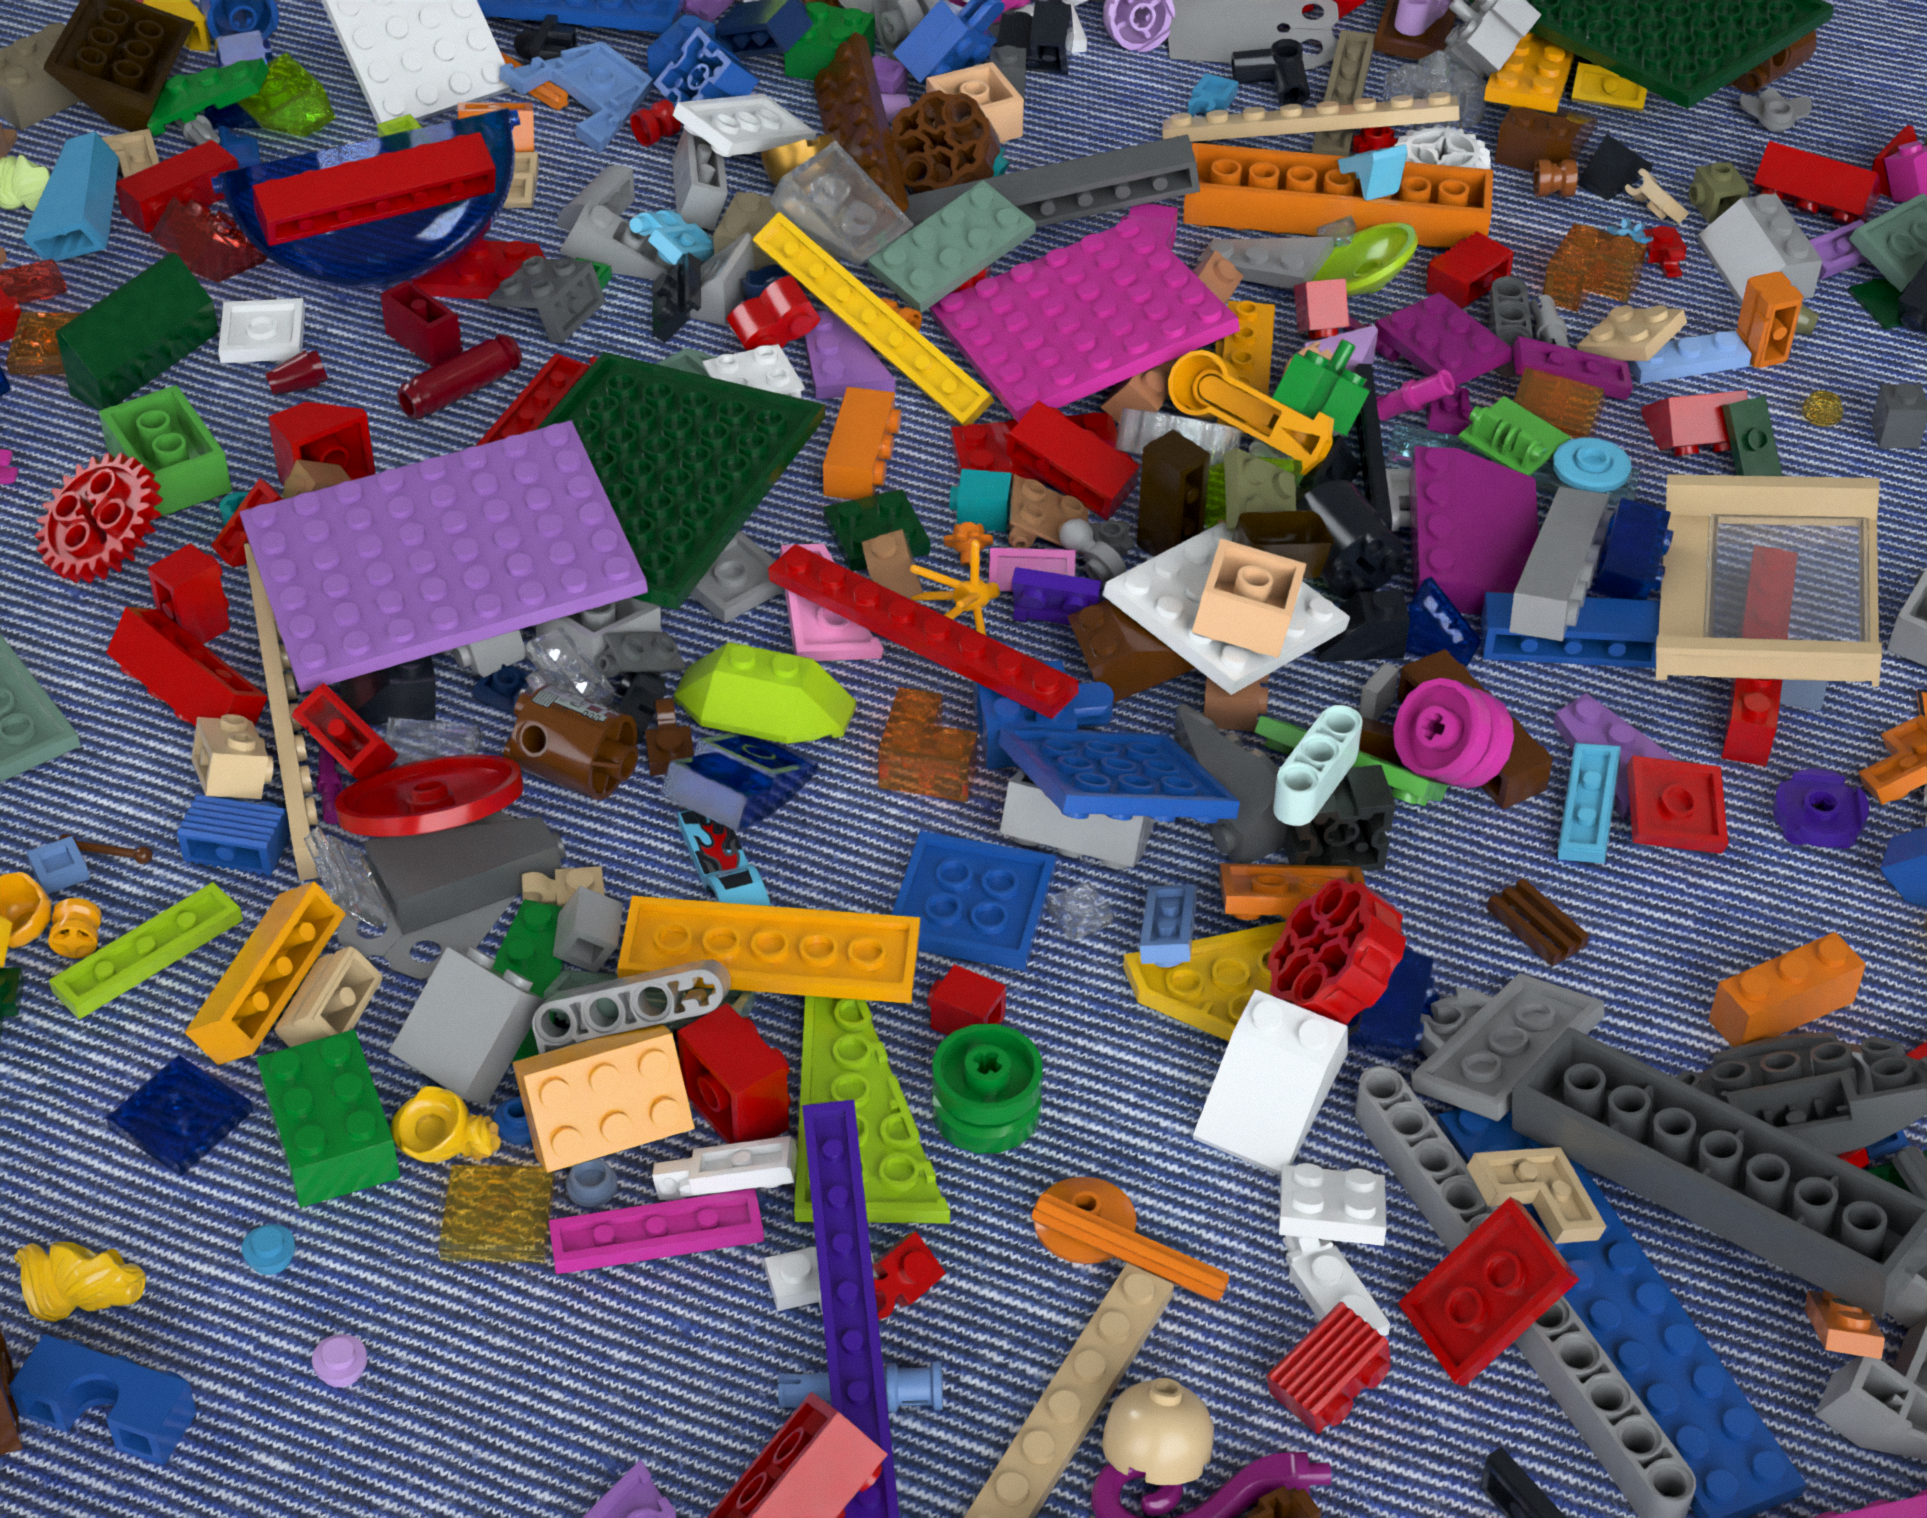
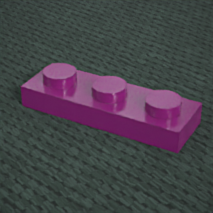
M1521 336L1516 338L1511 347L1516 374L1526 378L1539 379L1560 384L1566 388H1576L1597 393L1604 397L1610 396L1622 400H1627L1633 390L1628 362Z

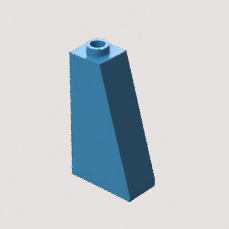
M96 131L66 140L22 238L46 264L103 250L107 247L119 157Z

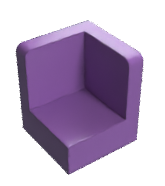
M875 55L872 62L880 93L908 95V69L900 61Z

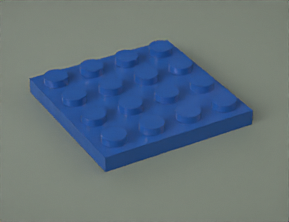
M1001 727L998 742L1000 747L1028 775V778L1044 792V795L1060 809L1061 813L1067 817L1086 819L1089 817V814H1103L1112 819L1127 821L1131 820L1133 816H1149L1154 820L1162 822H1173L1176 817H1191L1202 823H1217L1219 818L1237 819L1240 801L1168 734Z

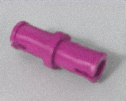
M1444 369L1419 381L1414 379L1408 380L1402 384L1401 388L1385 395L1377 396L1379 419L1384 422L1407 411L1418 412L1423 410L1427 403L1454 394L1455 383L1451 374Z

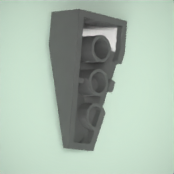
M1181 704L1177 706L1174 740L1240 801L1237 819L1219 818L1217 823H1207L1218 850L1223 854H1227L1234 863L1250 864L1285 847L1287 824L1278 820L1273 810L1276 780L1280 768L1259 749L1247 751L1242 748L1241 738L1233 733L1226 736L1221 735L1212 720L1188 705Z

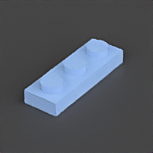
M1723 331L1716 334L1671 340L1649 361L1625 362H1628L1629 369L1637 382L1643 384L1749 367L1752 354L1736 331Z

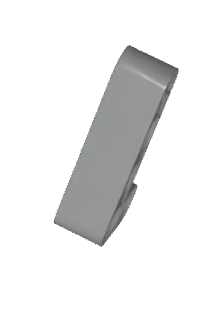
M712 959L699 960L557 992L551 995L537 1009L532 1019L533 1032L539 1054L602 1036L707 1014L715 1010L728 994L731 986L729 972L720 962ZM700 977L703 978L705 984H714L715 988L709 996H707L705 989L699 988L690 990L682 999V991L692 988ZM647 987L660 988L667 996V1006H652L645 997V989ZM606 997L613 1000L619 1009V1016L608 1018L602 1015L597 1007L598 998ZM558 1008L566 1012L570 1018V1028L561 1029L556 1027L549 1018L550 1009Z

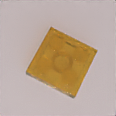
M451 1165L439 1242L440 1261L545 1263L549 1220H551L556 1180L555 1171L547 1173L543 1166Z

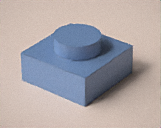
M73 836L26 852L39 885L47 894L90 879L86 863Z

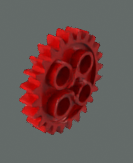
M105 453L101 462L93 456L90 458L87 469L83 468L80 464L76 465V476L70 478L64 475L62 478L65 486L62 489H51L52 494L55 496L54 501L42 504L48 510V514L37 519L36 522L44 528L35 534V538L42 542L36 548L44 556L42 561L64 579L69 578L74 583H78L82 578L90 584L95 575L105 580L111 567L118 573L121 572V561L127 558L133 562L135 560L133 550L136 547L146 548L147 546L146 542L142 539L143 536L155 533L156 529L150 525V521L161 517V513L154 508L163 501V498L156 493L161 488V485L154 480V473L133 456L128 458L123 453H119L116 458L110 453Z

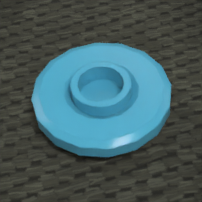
M1581 437L1568 440L1558 447L1553 456V470L1561 481L1572 488L1603 493L1616 490L1627 482L1631 474V459L1623 449L1612 442L1600 438Z

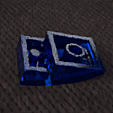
M737 733L703 738L698 740L694 756L670 761L660 796L738 831L764 820L786 804L814 776L818 764L761 738Z

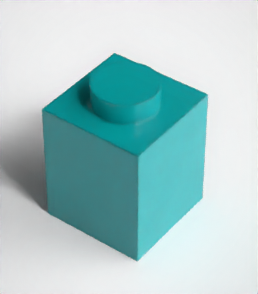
M962 469L959 486L951 485L949 510L957 511L956 524L973 522L975 524H982L984 530L1006 532L1011 506L1012 473Z

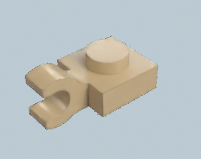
M1640 169L1638 173L1644 178L1643 184L1637 189L1627 184L1625 186L1626 192L1637 201L1650 199L1646 206L1662 220L1668 215L1680 224L1689 212L1658 185L1654 176L1648 171Z
M602 866L555 869V880L539 872L522 874L523 900L527 899L564 907L579 886L605 896Z

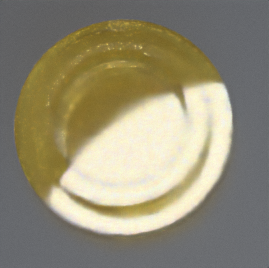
M1825 390L1811 393L1802 406L1803 416L1810 423L1818 427L1837 424L1841 421L1844 410L1840 397L1835 393Z

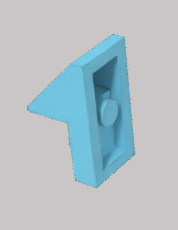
M1405 144L1338 159L1340 173L1355 172L1356 179L1360 178L1363 197L1367 201L1395 194L1400 187L1407 157V147Z

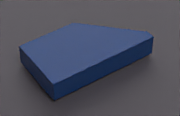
M225 126L218 127L221 141L220 146L237 158L239 173L261 172L262 166L258 140L245 134L241 137L231 134L229 128Z

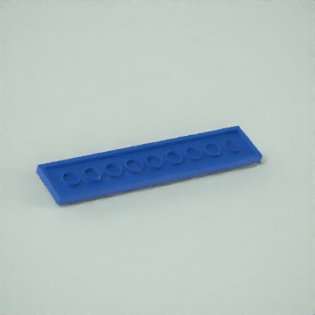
M1460 1107L1438 1115L1437 1125L1467 1165L1474 1153L1548 1148L1512 1129V1108L1499 1121L1483 1117ZM1567 1158L1607 1226L1599 1240L1555 1244L1533 1204H1523V1206L1580 1279L1563 1296L1693 1471L1696 1478V1489L1690 1507L1698 1518H1748L1802 1496L1807 1483L1584 1166Z

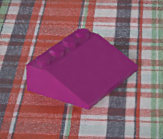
M1415 446L1409 475L1413 612L1482 614L1485 592L1514 594L1538 538L1536 480L1531 476L1458 448Z

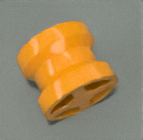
M68 898L54 906L52 913L53 926L49 932L48 943L55 953L68 958H83L96 951L99 939L97 930L102 919L101 910L97 905L86 899Z

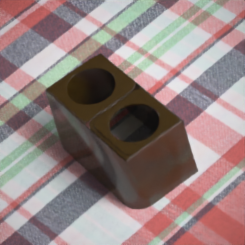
M1309 510L1244 512L1238 517L1231 540L1238 544L1306 563L1303 579L1319 578L1335 543L1322 517L1318 513Z

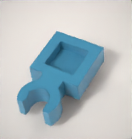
M1205 73L1192 90L1187 113L1194 117L1196 113H1204L1206 116V113L1210 111L1226 110L1238 94L1239 82Z

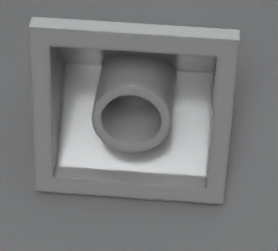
M746 232L701 263V309L699 311L692 309L690 311V318L723 326L727 325V316L734 308L741 304L745 297L741 278H745L747 281V272L749 270L754 271L753 237L749 232Z

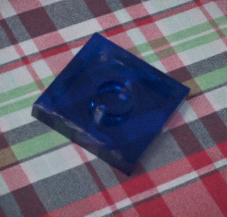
M178 1055L108 1115L106 1121L111 1131L182 1176L254 1111L250 1099Z

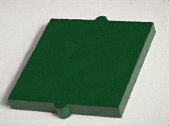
M1873 278L1871 282L1848 288V292L1884 330L1904 325L1901 319L1898 318V299L1903 292H1900L1894 285L1889 283L1886 278Z

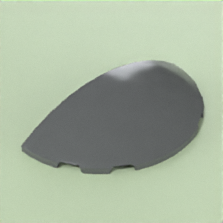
M1834 1032L1802 1033L1767 1038L1715 1054L1713 1057V1067L1699 1074L1685 1070L1674 1077L1836 1157L1842 1153L1872 1145L1906 1128L1927 1114V1056L1918 1061L1905 1055L1903 1045L1900 1042L1876 1036H1869L1868 1039L1861 1042V1045L1842 1043Z

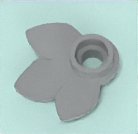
M1769 87L1759 97L1740 96L1741 108L1747 113L1758 117L1759 122L1766 129L1773 132H1781L1791 128L1795 120L1807 117L1812 109L1810 97H1797L1787 101L1773 87Z

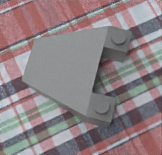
M1926 1261L1887 1311L1889 1315L1909 1328L1893 1368L1880 1359L1857 1356L1831 1375L1815 1413L1816 1417L1860 1448L1927 1460Z

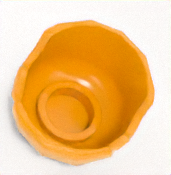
M24 872L7 873L0 876V915L12 922L8 947L14 949L27 945L42 934L51 920V900L48 894Z

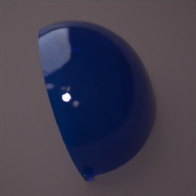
M504 108L392 135L220 172L218 177L211 178L214 192L216 194L223 192L228 208L243 234L261 253L285 270L313 282L340 288L374 289L391 287L406 280L413 282L451 265L468 253L493 226L503 209L512 185L515 168V143L512 130H514V126L521 125L517 109L509 111V108ZM481 132L496 166L495 192L273 246H268L254 211L253 185L270 179H281L302 174L309 170H320L337 166L347 161L354 162L386 152L392 153L414 148L420 144L444 141L458 135Z

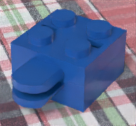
M939 0L893 54L917 81L926 85V78L979 64L989 56L991 47L997 41L987 28L1003 12L1005 4L1001 0H970L964 7H961L946 0Z
M1062 660L1042 662L1065 673ZM973 681V710L986 769L1018 766L998 744L1001 727L1077 730V728L1108 725L1113 715L1114 692L1111 687L1104 682L1078 684L1079 693L1053 719H1050Z

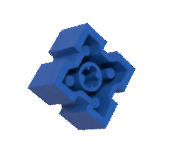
M698 26L680 49L684 55L677 64L671 61L653 84L667 99L674 103L673 106L676 108L678 102L750 95L760 80L745 65L739 62L740 59L725 44Z

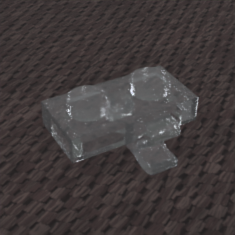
M563 627L528 641L524 653L539 671H535L526 677L525 680L530 686L520 690L519 696L524 692L533 694L536 689L545 684H550L603 705L612 701L616 690L602 673L597 670V667Z

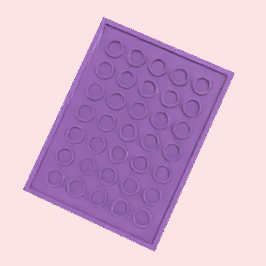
M572 420L560 424H552L545 428L520 435H512L505 439L480 446H472L465 450L440 457L428 458L418 463L385 470L360 479L345 481L338 485L313 492L301 493L273 503L261 504L239 512L300 693L315 689L322 683L326 685L648 593L644 574Z

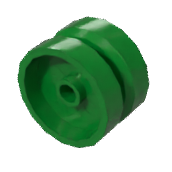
M973 1024L954 1031L939 1044L932 1059L933 1122L945 1139L958 1148L974 1153H1001L1020 1146L1034 1134L1041 1118L1043 1068L1042 1056L1032 1040L1016 1029L999 1024Z

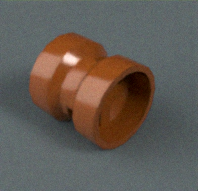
M1537 159L1533 173L1534 195L1536 197H1548L1551 193H1556L1557 190L1561 197H1574L1578 179L1575 159H1563L1558 164V167L1556 163H1552L1549 159Z

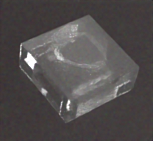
M1089 881L1048 897V912L1071 941L1112 925L1113 911Z

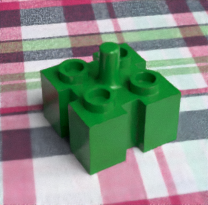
M1341 339L1331 360L1309 349L1304 356L1295 353L1272 399L1312 419H1315L1318 412L1324 413L1334 419L1333 430L1347 436L1371 390L1364 387L1366 378L1345 368L1356 346Z

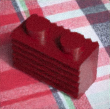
M408 280L381 293L386 335H390L391 338H395L396 342H400L406 349H410V353H415V356H420V360H425V363H429L430 367H435L463 351L464 348L461 347L463 342L460 340L462 335L459 334L461 331L459 328L460 322L458 321L460 316Z

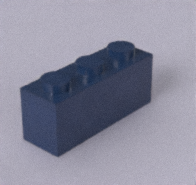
M758 0L736 4L715 25V36L717 40L725 44L738 58L784 53L814 23L807 15L806 7L799 0Z

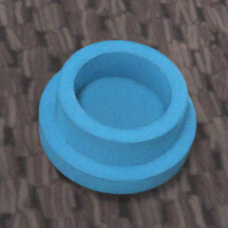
M277 1224L262 1225L253 1229L247 1234L242 1243L244 1261L249 1267L263 1275L277 1274L286 1269L296 1250L293 1234L287 1228Z

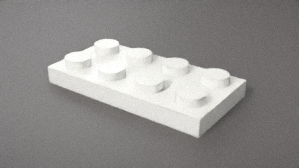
M765 94L678 102L672 115L684 124V129L687 132L702 137L711 144V149L715 153L724 157L763 152L805 139L812 141L817 133Z

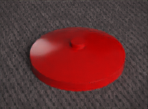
M483 754L454 755L411 762L367 776L345 788L336 797L334 804L340 827L350 833L376 837L417 836L457 828L498 812L520 797L524 790V783L519 764L509 758Z

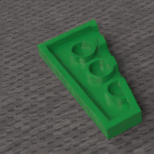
M524 899L495 957L496 962L492 968L503 975L507 969H510L533 982L530 991L544 998V991L560 975L565 963L564 960L553 956L558 914L563 907ZM549 1012V1018L556 1026V1012ZM533 1024L510 1065H513L512 1062L539 1055L533 1032Z

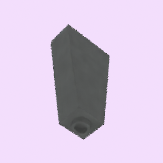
M541 816L463 826L425 835L380 837L364 841L370 876L402 935L521 894L523 891L522 874L539 872L555 880V869H561L560 859L566 857L560 835L556 831L551 833Z

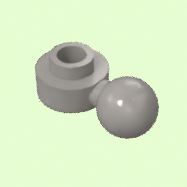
M1074 518L1063 524L1059 533L1061 544L1067 550H1076V552L1084 554V561L1086 563L1084 569L1091 579L1100 580L1106 584L1107 581L1127 571L1123 559L1111 546L1104 542H1095L1093 540V530L1088 522L1083 519Z

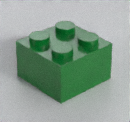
M807 2L805 5L807 15L814 25L787 52H784L785 76L814 81L818 72L823 68L826 69L834 59L839 45L844 41L847 42L854 32L867 38L872 57L875 52V14L862 12L856 8L845 9L829 6L823 2Z

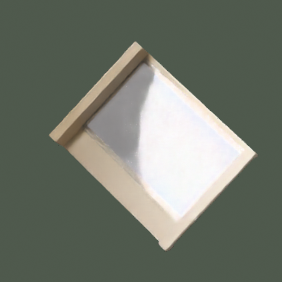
M1667 474L1659 633L1656 643V680H1667L1668 675L1721 678L1872 681V687H1879L1882 661V642H1879L1877 515L1879 478Z

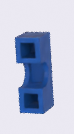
M46 1334L42 1336L9 1385L20 1417L67 1433L80 1414L87 1409L97 1405H113L114 1407L106 1420L115 1448L161 1465L166 1464L197 1414L189 1382L179 1374L169 1370L158 1372L140 1366L124 1355L115 1354L109 1356L91 1350L78 1340L71 1338L61 1340Z

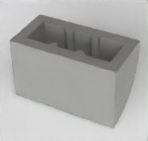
M613 165L603 169L562 209L557 219V227L570 231L588 199L620 216L635 201L633 169L621 165Z

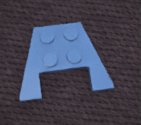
M603 41L563 50L560 57L545 61L540 57H534L531 64L514 68L512 63L500 67L499 76L503 82L521 95L547 81H552L588 108L594 115L576 125L575 136L597 153L605 149L630 118L631 114L651 92L653 78Z

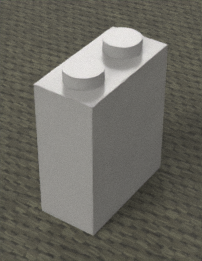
M447 946L388 1052L443 1087L453 1091L462 1099L487 1105L531 1028L535 1012L546 1000L530 991L533 982L510 969H507L503 975L492 968L496 959L483 951L470 946L465 953Z

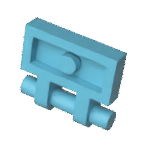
M660 210L656 213L642 212L630 220V229L634 233H639L643 236L651 235L648 241L658 250L657 254L659 257L671 265H676L677 263L679 265L685 264V255L688 252L701 261H706L714 255L713 239L696 223L687 224L679 213L672 210Z

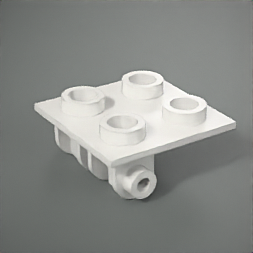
M779 344L772 346L763 345L754 350L736 354H723L717 358L702 361L708 375L712 378L800 399L801 391L805 390L803 383Z

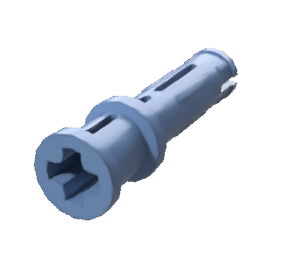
M942 1361L933 1362L931 1367L898 1368L896 1363H887V1366H883L888 1412H897L899 1406L932 1405L935 1411L943 1410ZM779 1373L778 1401L780 1409L799 1407L810 1392H813L832 1406L829 1373Z

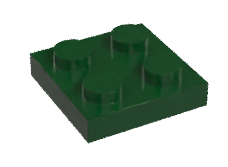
M903 489L823 507L824 521L848 569L851 571L867 568L862 546L863 541L903 529L913 557L930 554V539Z

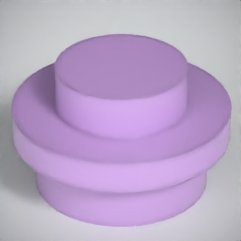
M347 1334L333 1335L324 1339L317 1345L312 1355V1365L315 1374L333 1387H345L356 1382L367 1364V1353L364 1344L358 1338Z

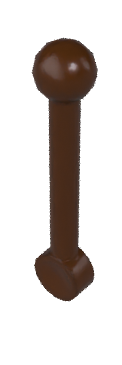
M62 834L58 840L70 837L71 835ZM73 837L80 851L133 858L139 864H147L152 860L153 853L146 846L130 849L77 841Z

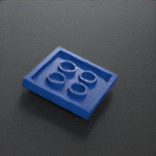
M920 831L891 915L920 917L918 951L1026 971L1056 870L1057 855Z

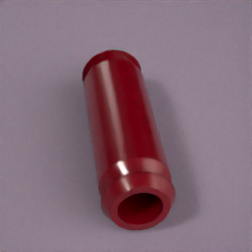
M497 334L495 339H487L411 378L409 384L402 383L397 391L399 405L409 418L421 420L425 414L431 415L508 375L510 370H517L522 362L521 350L511 336Z

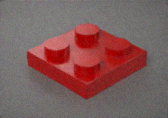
M1632 755L1627 764L1633 843L1722 854L1729 843L1721 766Z

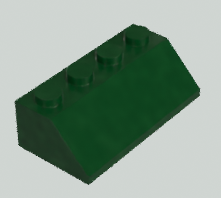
M171 252L56 330L55 333L70 396L100 411L118 405L219 333L213 300L178 254Z

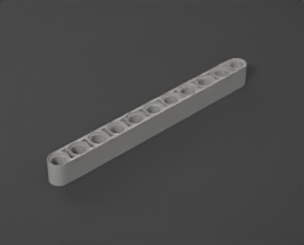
M1375 1066L1365 1070L1360 1077L1355 1106L1357 1123L1451 1253L1498 1206L1488 1207L1466 1167L1467 1164L1404 1078L1396 1070L1385 1066ZM1562 1296L1514 1341L1638 1516L1640 1518H1686L1696 1489V1478L1693 1471L1565 1297ZM1661 1493H1666L1672 1497H1667Z

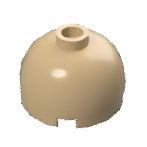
M1158 1378L1130 1386L1113 1402L1104 1427L1102 1449L1108 1462L1117 1471L1127 1476L1129 1467L1146 1473V1483L1180 1485L1198 1479L1203 1474L1204 1465L1206 1463L1210 1464L1214 1444V1425L1205 1402L1194 1392L1175 1380Z

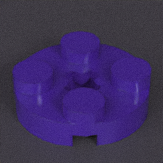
M1804 769L1793 773L1791 780L1785 783L1782 781L1778 785L1773 801V815L1777 823L1783 828V838L1791 844H1809L1817 847L1847 849L1855 845L1858 836L1864 830L1868 818L1869 802L1865 793L1858 786L1856 791H1854L1851 787L1845 785V777L1836 772L1824 769ZM1814 804L1822 805L1824 811L1815 809Z

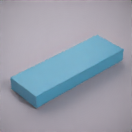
M1575 743L1558 844V860L1605 863L1621 760V746Z

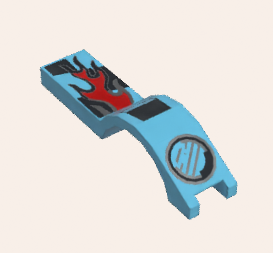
M693 809L678 812L679 828L705 891L713 890L718 902L771 906L764 883L757 869L752 864H748L734 829Z

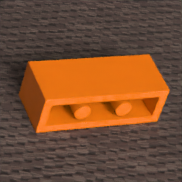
M854 387L846 388L823 462L824 496L855 500L875 495L877 485L884 486L887 463L884 460H891L894 449V435L892 433L899 434L902 418L901 410L895 409V392Z
M1833 932L1720 981L1708 1021L1732 1047L1777 1037L1853 1003L1866 963L1836 932Z

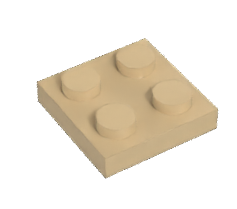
M1629 305L1616 307L1609 312V315L1598 326L1590 330L1589 334L1576 346L1577 350L1621 361H1649L1687 323L1684 309H1667L1666 306L1662 305L1648 309H1633Z

